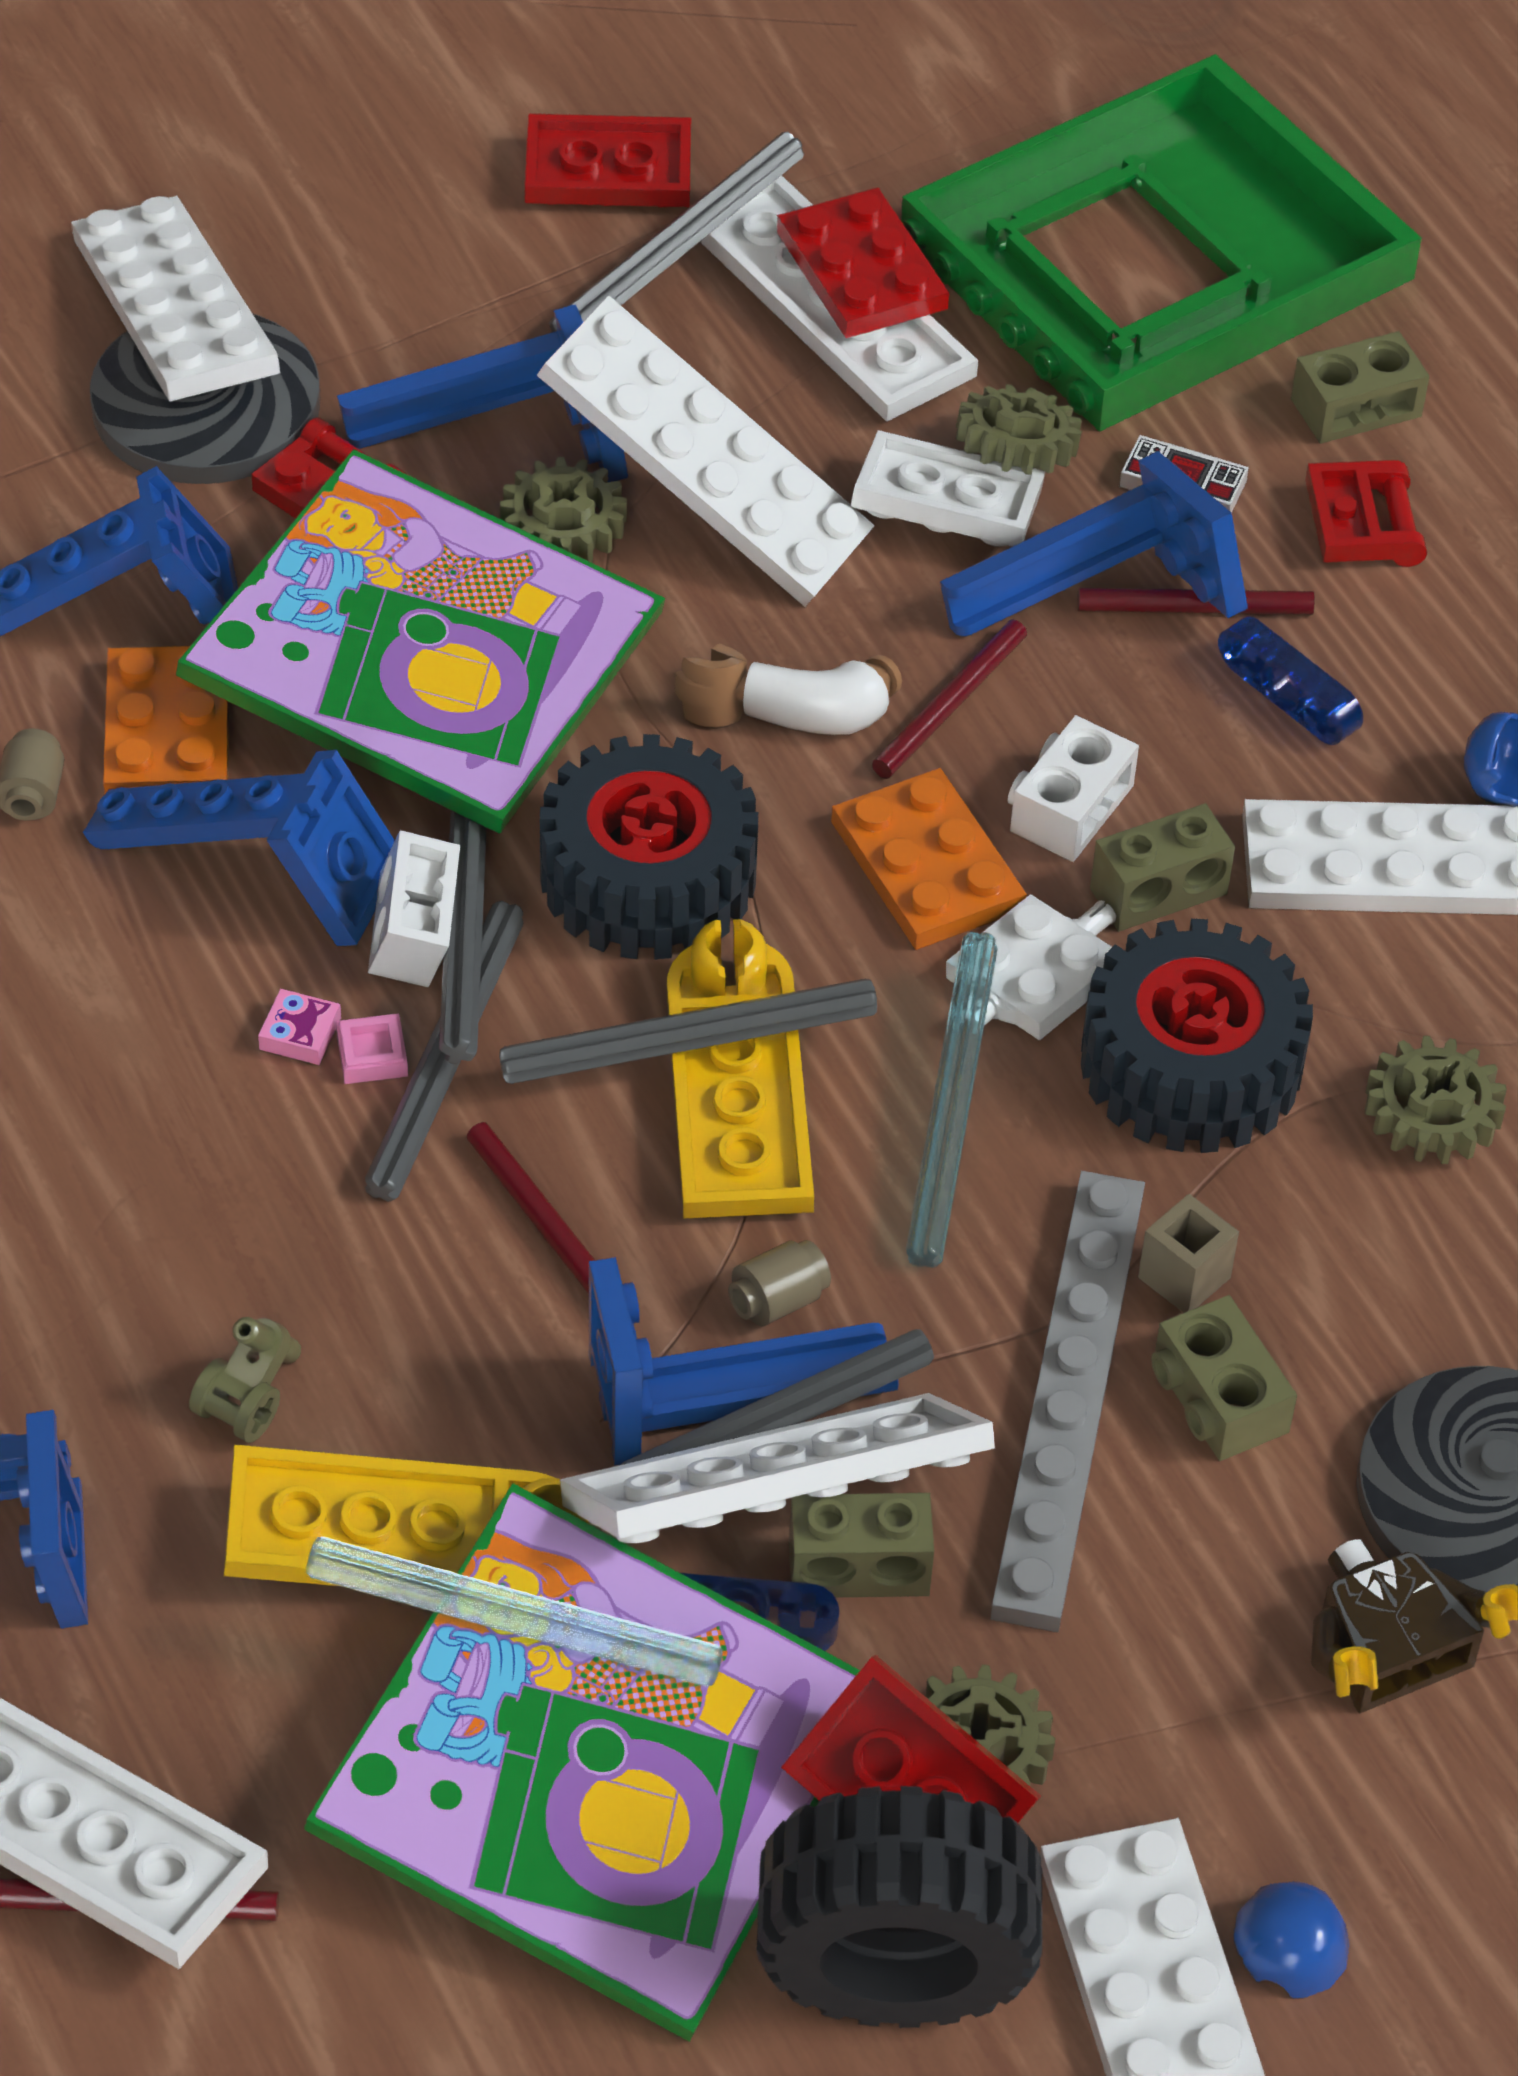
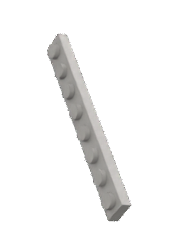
M1081 1171L990 1620L1059 1633L1145 1182Z

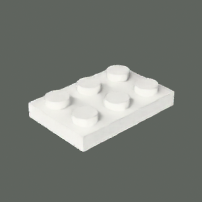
M878 430L855 484L851 507L866 510L878 518H898L923 524L935 532H955L980 538L983 542L992 546L1001 547L1008 545L1013 547L1024 541L1042 490L1045 471L1033 468L1032 475H1026L1020 467L1013 466L1011 470L1005 472L1001 470V463L993 461L985 465L980 463L981 455L966 453L965 451Z

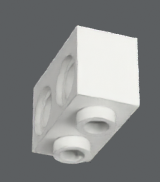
M1075 715L1060 735L1052 733L1048 737L1040 752L1039 760L1030 772L1023 770L1014 780L1008 794V803L1013 805L1010 832L1074 862L1134 786L1139 745Z
M399 831L380 871L368 966L369 974L429 987L449 947L460 845Z

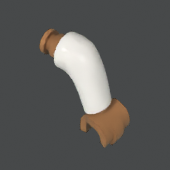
M720 643L711 648V661L699 657H683L681 670L675 672V694L682 701L684 718L693 724L704 727L729 726L738 722L743 712H745L747 716L786 728L826 735H848L872 725L886 713L889 697L893 696L901 688L902 677L898 666L891 659L883 655L872 656L865 662L852 660L834 669L824 671L797 670L753 662L747 673V660L743 654Z

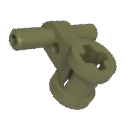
M242 1317L233 1326V1336L239 1343L229 1362L222 1358H217L205 1367L192 1389L189 1409L202 1418H209L213 1415L231 1425L236 1437L247 1443H252L267 1430L279 1406L280 1392L277 1388L271 1386V1383L282 1363L290 1364L299 1358L301 1345L298 1340L290 1336L288 1330L283 1325L271 1319L261 1318L255 1320L250 1317ZM231 1395L240 1400V1406L228 1399Z

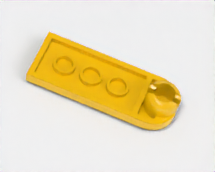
M734 919L733 963L735 985L725 986V967L722 966L721 920H714L699 931L693 939V944L682 951L670 966L667 976L668 1015L795 992L791 967L780 952L766 944L764 936L751 923L742 919ZM799 1030L671 1054L683 1219L813 1213L814 1187Z
M234 1445L223 1576L444 1595L512 1483L584 1522L590 1523L563 1506L560 1479L540 1472Z

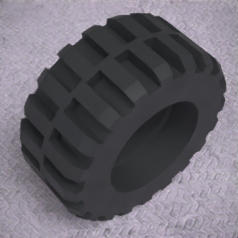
M880 1786L859 1788L858 1793L854 1795L843 1796L839 1792L822 1797L817 1806L812 1807L805 1804L793 1811L786 1821L782 1820L766 1840V1846L761 1851L756 1948L758 1959L774 1985L781 1992L787 1991L792 2001L805 2008L812 2005L816 2006L822 2015L840 2020L845 2016L857 2019L858 2024L879 2027L880 2023H897L899 2028H920V2023L937 2022L941 2026L959 2023L962 2016L970 2014L976 2018L993 2012L998 2002L1006 2005L1015 1999L1022 1989L1026 1988L1040 1966V1957L1042 1956V1867L1040 1854L1022 1827L1010 1816L1002 1818L996 1807L980 1800L975 1804L967 1802L962 1794L942 1790L940 1794L926 1793L922 1791V1787L901 1786V1791H881Z

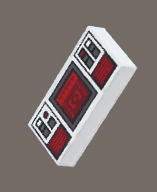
M1139 436L1121 472L1120 487L1132 490L1143 485L1138 460L1159 451L1232 513L1247 482L1249 467L1146 436Z

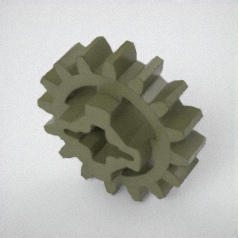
M1006 385L1005 389L999 390L986 386L983 395L971 392L968 394L967 402H961L956 424V440L965 442L964 451L966 453H981L980 463L984 465L996 461L1001 463V470L1008 472L1015 466L1020 467L1026 475H1032L1033 468L1053 473L1055 464L1067 467L1070 464L1071 457L1077 456L1082 433L1080 430L1082 421L1081 418L1072 417L1073 408L1071 406H1056V396H1047L1042 392L1036 391L1035 388L1030 387L1025 393L1017 392L1012 385Z
M557 457L555 467L547 468L544 463L538 460L534 462V473L532 475L518 470L515 472V485H504L503 501H500V519L576 556L593 562L594 549L609 554L612 551V539L623 538L624 522H627V498L622 497V484L620 481L608 482L607 469L603 467L593 473L589 472L588 460L581 459L575 467H567L564 457ZM595 507L599 508V515L595 513ZM528 508L532 510V516L530 517L526 513Z
M1423 1036L1419 1049H1414L1404 1040L1398 1042L1396 1055L1393 1056L1382 1052L1379 1055L1377 1069L1370 1070L1365 1092L1368 1094L1365 1114L1376 1116L1373 1132L1376 1135L1391 1132L1393 1138L1390 1148L1396 1152L1406 1145L1415 1148L1414 1160L1419 1162L1425 1158L1427 1151L1436 1152L1441 1164L1449 1163L1451 1151L1457 1150L1467 1160L1473 1158L1477 1143L1485 1147H1489L1492 1144L1495 1129H1501L1506 1105L1503 1103L1507 1088L1506 1084L1495 1083L1498 1071L1496 1065L1491 1064L1480 1067L1477 1064L1480 1051L1474 1048L1464 1055L1456 1052V1039L1449 1038L1444 1048L1435 1047L1430 1036Z
M982 1664L977 1678L968 1679L966 1673L959 1665L953 1667L950 1684L945 1685L934 1676L927 1679L925 1697L1029 1786L1030 1782L1040 1785L1044 1784L1048 1769L1047 1761H1052L1056 1737L1050 1735L1053 1721L1051 1711H1037L1040 1693L1036 1688L1019 1694L1015 1691L1017 1674L1010 1672L1001 1682L991 1680L990 1666Z

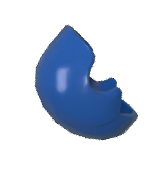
M1491 713L1482 719L1467 739L1464 754V770L1474 792L1485 801L1518 807V714Z
M1299 1881L1265 1885L1260 1887L1237 1912L1234 1944L1239 1956L1243 1958V1964L1257 1982L1269 1980L1282 1986L1290 1997L1305 1998L1330 1989L1347 1969L1350 1944L1346 1923L1332 1899L1319 1888Z

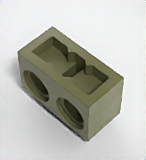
M1400 331L1298 357L1291 400L1318 442L1322 444L1422 417L1430 375Z
M1205 803L1096 840L1090 890L1098 901H1105V906L1109 904L1116 915L1113 925L1120 932L1227 895L1235 845Z
M1230 1295L1160 1322L1155 1352L1151 1356L1155 1376L1165 1390L1172 1389L1184 1407L1186 1421L1191 1432L1199 1441L1206 1440L1219 1462L1290 1433L1297 1394ZM1229 1404H1237L1242 1407H1235Z
M930 1493L840 1494L831 1497H813L804 1494L791 1497L789 1528L791 1597L930 1596L934 1560Z

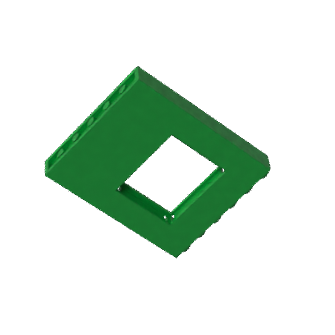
M1216 54L902 196L901 222L942 283L948 284L967 303L969 309L976 316H981L1000 335L1006 346L1015 349L1034 368L1041 380L1049 382L1068 401L1073 411L1084 416L1099 432L1415 278L1422 240L1421 236ZM1131 186L1216 264L1228 278L1120 328L1024 236ZM1136 338V346L1135 343L1132 341V339Z

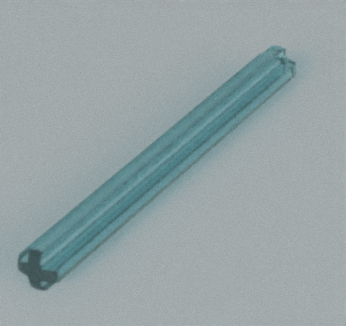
M971 931L962 938L905 1250L909 1263L917 1267L926 1266L934 1268L943 1261L998 951L995 937L987 932L979 934Z
M317 1537L315 1539L306 1565V1574L313 1579L706 1687L714 1684L722 1662V1649L715 1644L326 1537Z

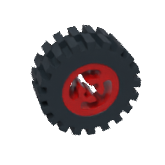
M643 734V746L629 747L627 737L623 736L610 739V752L602 755L595 745L581 751V768L567 761L558 770V784L548 783L544 792V807H540V882L542 893H547V907L554 918L564 914V929L576 938L587 929L589 931V946L599 951L605 952L609 943L614 942L621 944L620 957L638 959L640 947L654 948L655 960L672 958V945L682 943L685 949L690 947L699 931L710 922L721 920V938H723L730 932V917L733 919H742L748 911V897L753 898L756 887L759 812H755L756 798L752 788L743 789V774L734 765L721 772V755L707 748L698 757L692 754L693 741L676 737L673 748L660 746V735ZM620 826L621 845L609 836ZM677 828H679L689 838L676 847Z
M1191 918L1189 931L1179 932L1174 920L1158 922L1154 938L1150 939L1141 928L1127 936L1126 950L1115 944L1105 954L1103 968L1097 966L1091 978L1081 1045V1071L1083 1079L1090 1078L1088 1092L1096 1105L1109 1100L1107 1118L1118 1127L1130 1118L1135 1122L1133 1137L1149 1144L1156 1132L1167 1136L1166 1149L1183 1152L1185 1140H1199L1201 1153L1218 1152L1220 1138L1229 1137L1234 1148H1238L1251 1142L1253 1126L1264 1136L1277 1127L1279 1112L1287 1116L1295 1103L1296 1092L1300 1090L1313 1021V1004H1307L1309 988L1304 977L1293 980L1295 964L1286 954L1271 960L1272 943L1257 935L1251 944L1240 940L1242 927L1225 923L1222 934L1208 932V919ZM1229 1019L1235 1027L1230 1026L1227 1020ZM1159 1023H1163L1168 1027L1167 1032L1159 1025Z

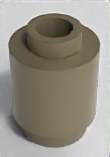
M24 729L16 733L13 739L4 747L0 764V809L16 819L26 821L41 819L48 816L55 808L64 766V755L59 741L49 732L40 729Z
M789 1240L734 1267L732 1283L728 1288L729 1297L734 1309L743 1319H750L758 1326L763 1327L817 1301L821 1296V1291L830 1286L831 1273L823 1253L813 1242L804 1240L797 1243Z

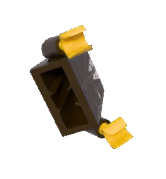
M1361 1539L1348 1541L1336 1548L1328 1558V1564L1338 1579L1327 1587L1323 1608L1313 1621L1311 1663L1317 1672L1335 1684V1692L1338 1697L1350 1695L1358 1713H1363L1473 1668L1484 1634L1483 1627L1490 1628L1491 1634L1495 1638L1502 1639L1510 1633L1508 1621L1518 1620V1586L1505 1584L1494 1587L1488 1592L1474 1589L1436 1568H1430L1418 1554L1405 1552L1377 1563Z

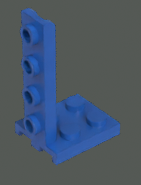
M576 304L554 310L557 331L337 395L348 442L358 449L554 392L537 374L551 356L582 325L583 320ZM563 398L572 426L580 423L583 426L584 430L579 431V438L588 464L598 462L600 469L603 467L607 469L608 482L629 478L624 450Z
M1157 451L1138 460L1143 485L940 581L950 629L958 636L972 635L1152 547L1155 548L1156 556L1162 560L1171 575H1179L1192 586L1195 594L1202 602L1206 603L1209 601L1223 615L1230 618L1248 609L1232 513L1162 453Z
M155 466L136 476L140 498L0 570V636L149 559H152V562L157 566L160 577L167 588L172 592L179 590L188 600L191 610L198 621L206 625L212 621L238 589L230 546L163 472Z
M337 750L316 751L306 771L302 774L266 775L253 778L217 779L204 782L168 783L156 786L108 789L107 793L98 802L95 813L83 831L89 843L99 849L268 837L267 842L336 946L357 945L375 913L380 871L395 842Z
M616 1257L589 1261V1359L591 1366H595L600 1386L599 1402L603 1419L608 1421L614 1466L621 1465L624 1461L641 1454L642 1432L717 1420L887 1342L882 1324L867 1323L652 1358L648 1339L646 1337L637 1339L634 1323L640 1322V1313L634 1283L622 1284ZM897 1379L862 1396L898 1390L899 1381Z
M54 1410L26 1414L27 1434L0 1435V1501L20 1498L23 1508H29L30 1524L19 1527V1543L25 1567L34 1566V1579L39 1602L41 1604L51 1603L61 1629L88 1625L82 1483L80 1477H71V1454L66 1441H57V1419Z

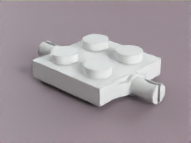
M1031 894L946 961V978L968 992L974 1000L971 1005L953 1017L955 1029L961 1035L964 1032L965 1038H971L974 1036V1033L990 1020L999 1019L1000 1021L1015 1024L1036 1039L1041 1040L1087 1002L1093 973L1097 966L1103 968L1105 954L1112 948L1096 937L1108 925L1115 922L1116 915L1109 904L1105 906V901L1099 900L1078 919H1071Z

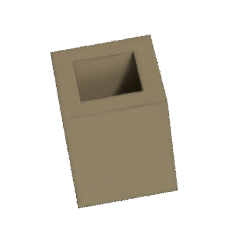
M1187 1194L1145 1231L1138 1278L1183 1313L1195 1309L1231 1278L1239 1231L1191 1194Z

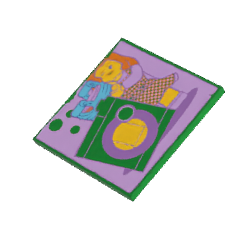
M353 449L178 660L176 676L327 750H337L341 757L500 834L662 613L665 598Z
M512 1483L306 1819L304 1830L690 2042L758 1917L761 1851L766 1846V1840L782 1820L786 1821L793 1811L805 1804L815 1807L819 1803L817 1798L786 1773L781 1766L860 1670Z

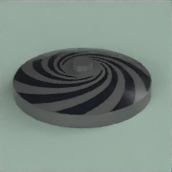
M253 314L278 353L280 373L169 402L130 334L126 331L104 351L94 368L90 383L92 418L100 438L112 453L126 464L143 473L157 466L170 481L190 484L223 483L250 477L254 471L298 439L305 425L311 419L318 417L320 411V382L315 361L305 345L294 334L269 319Z
M1467 1366L1439 1371L1420 1378L1398 1391L1376 1414L1363 1441L1357 1468L1356 1486L1358 1502L1366 1526L1377 1545L1389 1559L1405 1552L1418 1554L1430 1568H1436L1474 1589L1486 1592L1494 1587L1505 1584L1518 1586V1370L1494 1366Z

